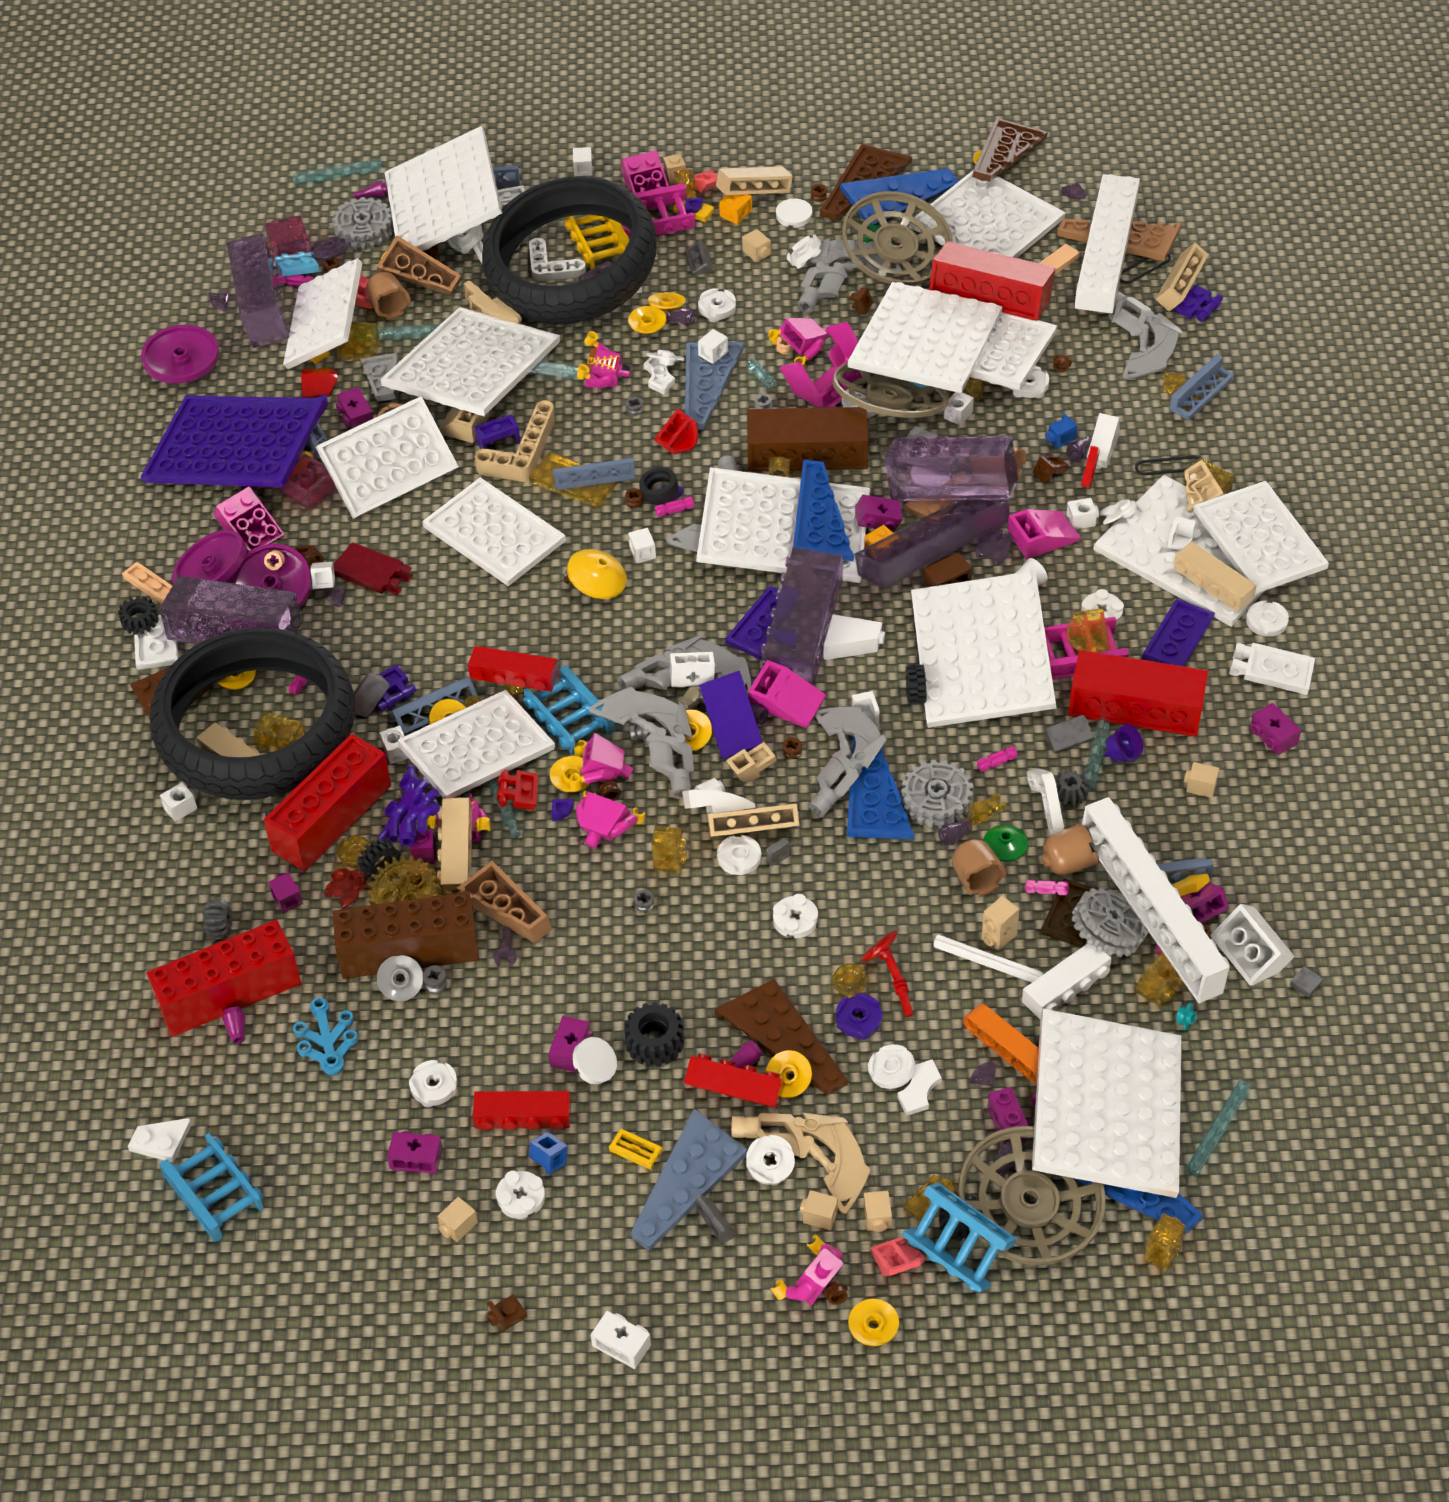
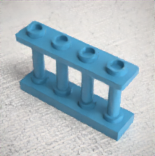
M565 665L559 669L560 678L554 684L552 692L543 690L534 695L529 688L524 689L525 698H523V702L529 710H533L540 723L543 722L547 726L549 733L558 738L564 750L567 749L573 755L577 740L598 728L603 729L610 735L615 732V722L589 712V708L599 702V700ZM561 689H567L570 692L569 696L547 708L540 702ZM574 702H579L583 707L559 721L552 715ZM586 715L591 716L595 720L572 734L565 730L566 726Z
M207 1133L205 1135L208 1144L206 1148L180 1165L175 1164L173 1166L166 1159L159 1163L164 1178L215 1243L223 1237L220 1230L223 1222L252 1203L259 1211L263 1210L261 1200L264 1197L257 1187L252 1188L249 1184L251 1181L246 1172L237 1169L238 1164L231 1154L226 1155L223 1151L225 1148L219 1138L214 1139L210 1133ZM213 1154L221 1162L191 1182H185L182 1178L185 1172ZM226 1170L233 1177V1180L204 1199L202 1197L198 1199L195 1195L197 1189ZM238 1187L244 1191L245 1197L218 1215L213 1214L211 1216L208 1212L209 1206Z
M939 1182L928 1185L923 1193L931 1202L917 1229L913 1227L904 1230L902 1236L907 1239V1242L912 1247L924 1251L931 1261L940 1263L947 1268L946 1270L949 1274L965 1281L967 1287L971 1290L983 1292L989 1289L992 1284L984 1278L998 1251L1012 1248L1017 1238ZM943 1208L949 1212L950 1219L935 1243L925 1233L938 1209ZM963 1222L969 1227L970 1232L955 1257L946 1251L945 1247L958 1223ZM982 1236L989 1241L990 1247L975 1272L964 1263L978 1237Z

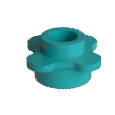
M1189 1003L1188 1006L1182 1005L1177 1012L1176 1020L1177 1023L1183 1025V1030H1188L1189 1025H1193L1196 1021L1197 1013L1193 1010V1003Z

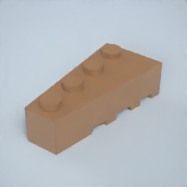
M397 235L377 265V272H390L398 279L450 296L453 295L462 281L460 274Z
M493 861L489 862L457 887L459 893L470 892L474 909L533 943H536L552 930L548 916Z

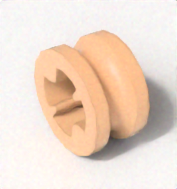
M782 336L777 339L776 349L779 353L789 354L793 351L794 348Z
M277 550L269 552L264 558V564L270 570L279 569L285 562L284 555ZM276 556L275 559H279V562L275 565L270 561V558Z

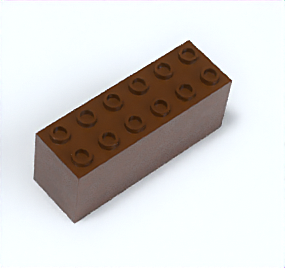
M863 408L747 409L748 472L802 471L803 459L824 462L826 470L868 469L867 410Z
M470 892L332 910L335 949L342 979L377 975L381 964L392 956L405 955L411 957L421 968H428L433 965L443 966L479 961L476 926Z

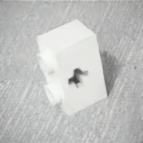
M713 652L670 653V679L672 687L699 686L714 680L715 663Z
M606 1311L591 1333L593 1347L633 1369H636L651 1346L650 1334L644 1327L640 1325L635 1326L627 1322L622 1315L612 1314L609 1311Z

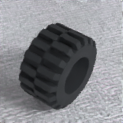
M652 1002V1005L642 1004V1008L637 1006L634 1009V1013H629L628 1020H625L624 1032L627 1052H630L632 1059L637 1058V1063L642 1064L645 1062L646 1066L649 1067L652 1064H656V1067H659L661 1063L665 1062L667 1065L671 1063V1058L675 1060L678 1057V1052L681 1053L683 1049L684 1031L681 1016L679 1013H675L673 1007L667 1008V1004L662 1003L658 1005L657 1002ZM655 1030L665 1033L659 1038H647L644 1036L647 1032Z

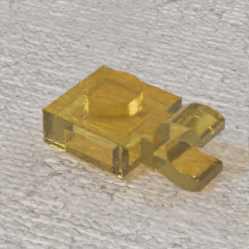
M999 793L992 795L990 800L978 801L969 806L968 821L972 826L991 819L993 813L1002 812L1006 809V802L996 803L1000 801Z

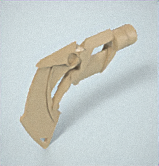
M803 1112L802 1114L805 1119L801 1117L794 1118L791 1114L760 1113L758 1117L732 1116V1138L758 1139L764 1136L776 1135L785 1139L790 1144L794 1156L805 1158L810 1153L827 1170L828 1175L823 1181L831 1196L838 1197L839 1212L843 1215L848 1213L868 1179L870 1168L864 1163L859 1145L846 1126L848 1125L846 1119ZM761 1126H784L789 1133H764ZM814 1139L821 1141L835 1154L834 1163H831L824 1155V1152L814 1142ZM849 1200L846 1206L842 1205V1202Z

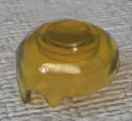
M352 835L347 839H341L337 846L338 858L345 866L351 869H358V856H362L360 854L361 850L365 851L366 848L364 846L367 844L371 846L366 838Z
M846 963L839 966L832 973V984L835 990L843 996L859 994L866 986V972L863 967L857 964Z

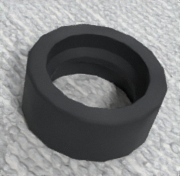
M653 468L643 474L639 481L643 498L650 504L660 505L670 502L679 492L677 477L669 468ZM669 482L661 490H649L655 483Z

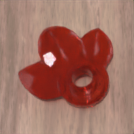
M346 868L335 870L331 873L333 881L329 882L326 886L324 896L339 897L341 907H348L357 900L359 891L365 887V874L360 870L350 871Z

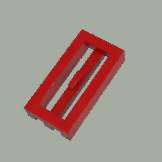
M1090 446L1081 483L1083 488L1091 489L1100 454L1099 447Z

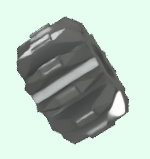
M1067 769L1064 774L1058 772L1054 779L1059 802L1063 801L1064 807L1067 804H1071L1074 807L1076 802L1082 804L1089 792L1088 780H1085L1084 774L1077 775L1076 770L1070 773Z
M220 899L208 901L204 905L202 913L203 928L206 935L215 938L227 937L233 925L232 909L229 902Z

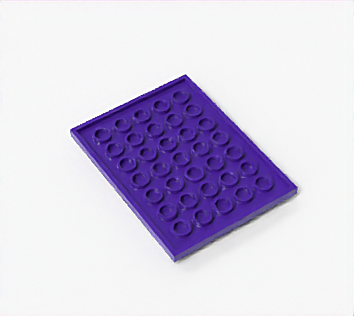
M186 395L144 469L141 479L143 483L284 487L326 406L324 398Z

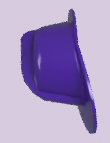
M1130 724L1123 725L1106 740L1107 752L1104 754V757H1111L1116 763L1132 762L1138 758L1143 752V740L1138 730Z

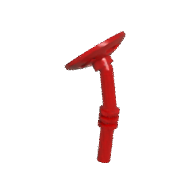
M894 930L872 946L860 960L866 962L877 957L885 960L893 977L894 990L896 995L899 996L904 1016L911 1017L913 1010L908 997V985L906 979L902 977L890 949L898 934Z

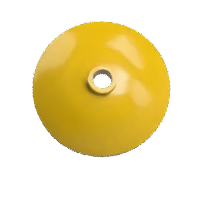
M596 549L580 550L571 556L567 564V574L572 584L579 591L590 597L611 599L620 595L626 586L627 575L625 569L615 557L604 551Z

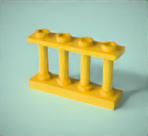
M588 215L576 219L573 216H568L564 220L566 230H570L572 241H576L578 252L583 254V261L585 265L588 264L591 270H595V260L617 254L621 255L629 243V238L622 225L613 219ZM598 220L605 221V224L580 230L578 227L579 225ZM605 231L611 232L610 236L587 242L584 238ZM609 243H617L618 247L592 253L590 248Z

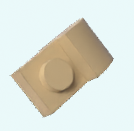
M765 742L749 752L743 749L726 760L729 767L743 782H750L759 778L760 771L777 761L776 756Z

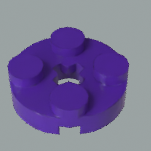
M862 993L856 994L855 997L849 998L847 996L837 1005V1028L848 1036L866 1040L882 1024V1011L878 1001L872 996ZM860 1012L863 1013V1018L857 1019L853 1015H858Z

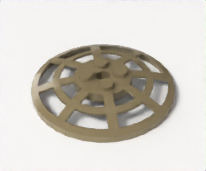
M879 192L860 199L850 208L842 226L843 245L852 262L870 277L888 284L901 282L904 285L912 286L930 281L931 274L921 278L917 272L924 269L936 256L933 254L934 241L932 237L942 232L945 243L947 241L953 242L951 230L946 220L933 206L916 196L901 192ZM879 202H903L908 204L905 213L897 211L882 212ZM872 204L875 214L868 217L862 225L852 219L860 209ZM915 207L928 214L938 226L928 230L922 222L912 217ZM885 218H900L902 221L900 224L887 223ZM876 220H878L881 226L876 233L866 229ZM909 222L915 225L922 233L915 235L907 227ZM848 226L858 231L857 243L859 249L851 250L847 241ZM863 235L873 240V247L864 248ZM927 240L928 253L917 250L918 242ZM892 241H895L896 243H899L900 245H899V246L893 245V244H892ZM877 254L884 260L882 266L874 262L869 255ZM856 256H863L870 265L880 270L877 274L864 266ZM914 257L924 259L916 268H913L909 263ZM891 263L902 264L905 271L890 270L889 267ZM886 274L897 276L910 275L913 280H898L885 276Z
M848 362L839 366L833 375V387L841 397L860 408L887 416L901 418L932 416L945 410L950 398L949 390L932 386L920 389L901 379L870 376L868 372L859 370L863 378L856 379L850 383L843 379L842 376L858 369L849 368ZM838 382H840V383H842L843 385L847 386V387L849 388V393H847V392L839 385ZM864 383L869 384L867 390L858 386ZM936 390L942 398V403H930L927 393ZM855 391L866 395V398H858ZM920 396L924 403L913 402V398ZM910 407L920 408L916 411L908 410Z
M1032 1126L1011 1127L987 1136L973 1148L962 1166L958 1181V1197L965 1201V1182L968 1172L973 1165L983 1174L979 1186V1201L965 1202L978 1211H982V1214L993 1222L995 1221L989 1211L1002 1210L1009 1219L1003 1229L1010 1234L1015 1231L1017 1226L1031 1229L1034 1240H1024L1016 1237L1017 1241L1015 1244L1023 1247L1037 1248L1041 1259L1021 1257L1002 1250L998 1251L997 1254L1022 1264L1050 1265L1067 1260L1086 1248L1095 1237L1103 1220L1105 1212L1104 1185L1092 1182L1090 1185L1077 1187L1073 1178L1061 1176L1070 1190L1058 1192L1055 1184L1050 1180L1053 1174L1026 1170L1024 1160L1032 1161L1033 1152L1022 1151L1020 1138H1034V1127ZM1003 1140H1011L1013 1153L999 1158L990 1167L978 1157L990 1146ZM1014 1162L1016 1173L1007 1180L996 1173L1002 1166ZM989 1180L1002 1189L1000 1200L986 1201V1189ZM1095 1194L1096 1213L1089 1230L1076 1224L1081 1211L1080 1197ZM1023 1196H1033L1036 1200V1203H1026L1023 1199ZM1073 1200V1211L1070 1220L1057 1214L1059 1204L1062 1201ZM1053 1222L1064 1228L1058 1234L1045 1239L1041 1227ZM1070 1232L1084 1238L1080 1244L1069 1252L1051 1257L1048 1246L1061 1241ZM982 1236L978 1237L981 1243L988 1248L990 1247L988 1240Z

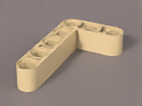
M547 400L537 403L516 454L490 449L478 450L475 453L477 472L484 476L519 482L530 480L555 422L553 403Z

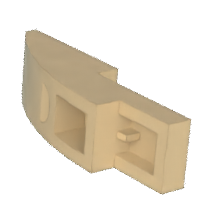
M470 280L464 283L465 298L469 301L470 310L521 324V315L508 307L497 297L492 299Z

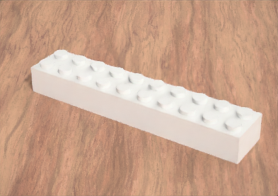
M1103 174L1077 285L1075 309L1113 313L1138 198L1139 178L1115 176L1112 174Z
M1109 797L1085 806L1082 825L1086 827L1093 842L1089 843L1090 848L1093 852H1097L1099 861L1197 1002L1201 1003L1223 994L1230 968L1228 960L1222 957L1217 950L1215 942L1209 939L1203 925L1197 922L1192 915L1191 908L1182 901L1178 890L1170 884L1166 873L1160 870L1154 856L1151 853L1149 854L1144 847L1142 839L1133 832L1130 822L1123 818L1119 807Z

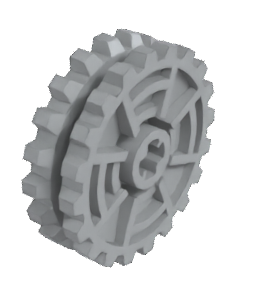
M361 197L360 200L354 198L352 202H344V206H339L337 208L338 211L333 214L332 223L335 237L340 244L344 243L347 248L351 246L354 250L358 248L366 250L367 247L372 249L375 248V245H382V241H388L389 235L393 234L392 229H394L391 209L388 208L386 203L382 204V201L379 199L375 201L372 197L369 199Z
M931 760L929 764L924 761L921 762L920 767H912V773H906V780L902 781L903 797L901 800L902 805H905L904 811L905 813H910L909 818L911 820L917 819L919 825L928 824V828L938 825L940 829L944 828L946 824L950 827L954 826L955 821L961 822L963 815L968 816L970 813L969 808H972L973 805L971 800L973 799V783H970V775H965V770L963 768L958 769L957 764L952 763L949 765L946 760H942L941 763Z
M1092 888L1089 892L1086 891L1072 912L1074 914L1072 921L1076 922L1074 928L1080 931V937L1086 938L1088 940L1087 944L1090 946H1096V950L1100 952L1102 950L1106 951L1107 955L1110 956L1112 954H1116L1117 957H1122L1123 954L1130 956L1132 952L1135 953L1148 934L1147 928L1124 898V895L1121 893L1115 894L1111 889L1105 891L1103 888H1098V890Z

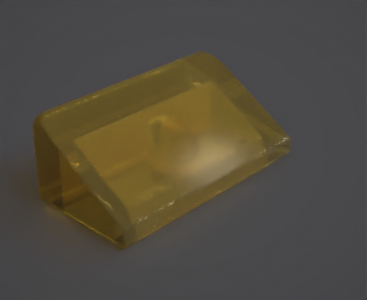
M933 1175L904 1204L903 1209L921 1222L931 1203L930 1199L923 1194L927 1186L939 1182L956 1194L950 1180Z

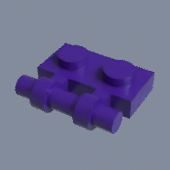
M1195 285L1187 293L1184 300L1175 307V312L1190 319L1197 315V320L1202 322L1204 319L1209 318L1212 311L1220 306L1223 297L1217 294L1211 298L1212 292Z
M397 665L379 674L389 683V688L382 696V701L376 706L380 712L386 708L391 709L395 706V703L402 699L410 698L411 694L417 691L413 684L408 687L405 686L409 683L408 677ZM395 690L398 691L396 694L392 696L388 695Z

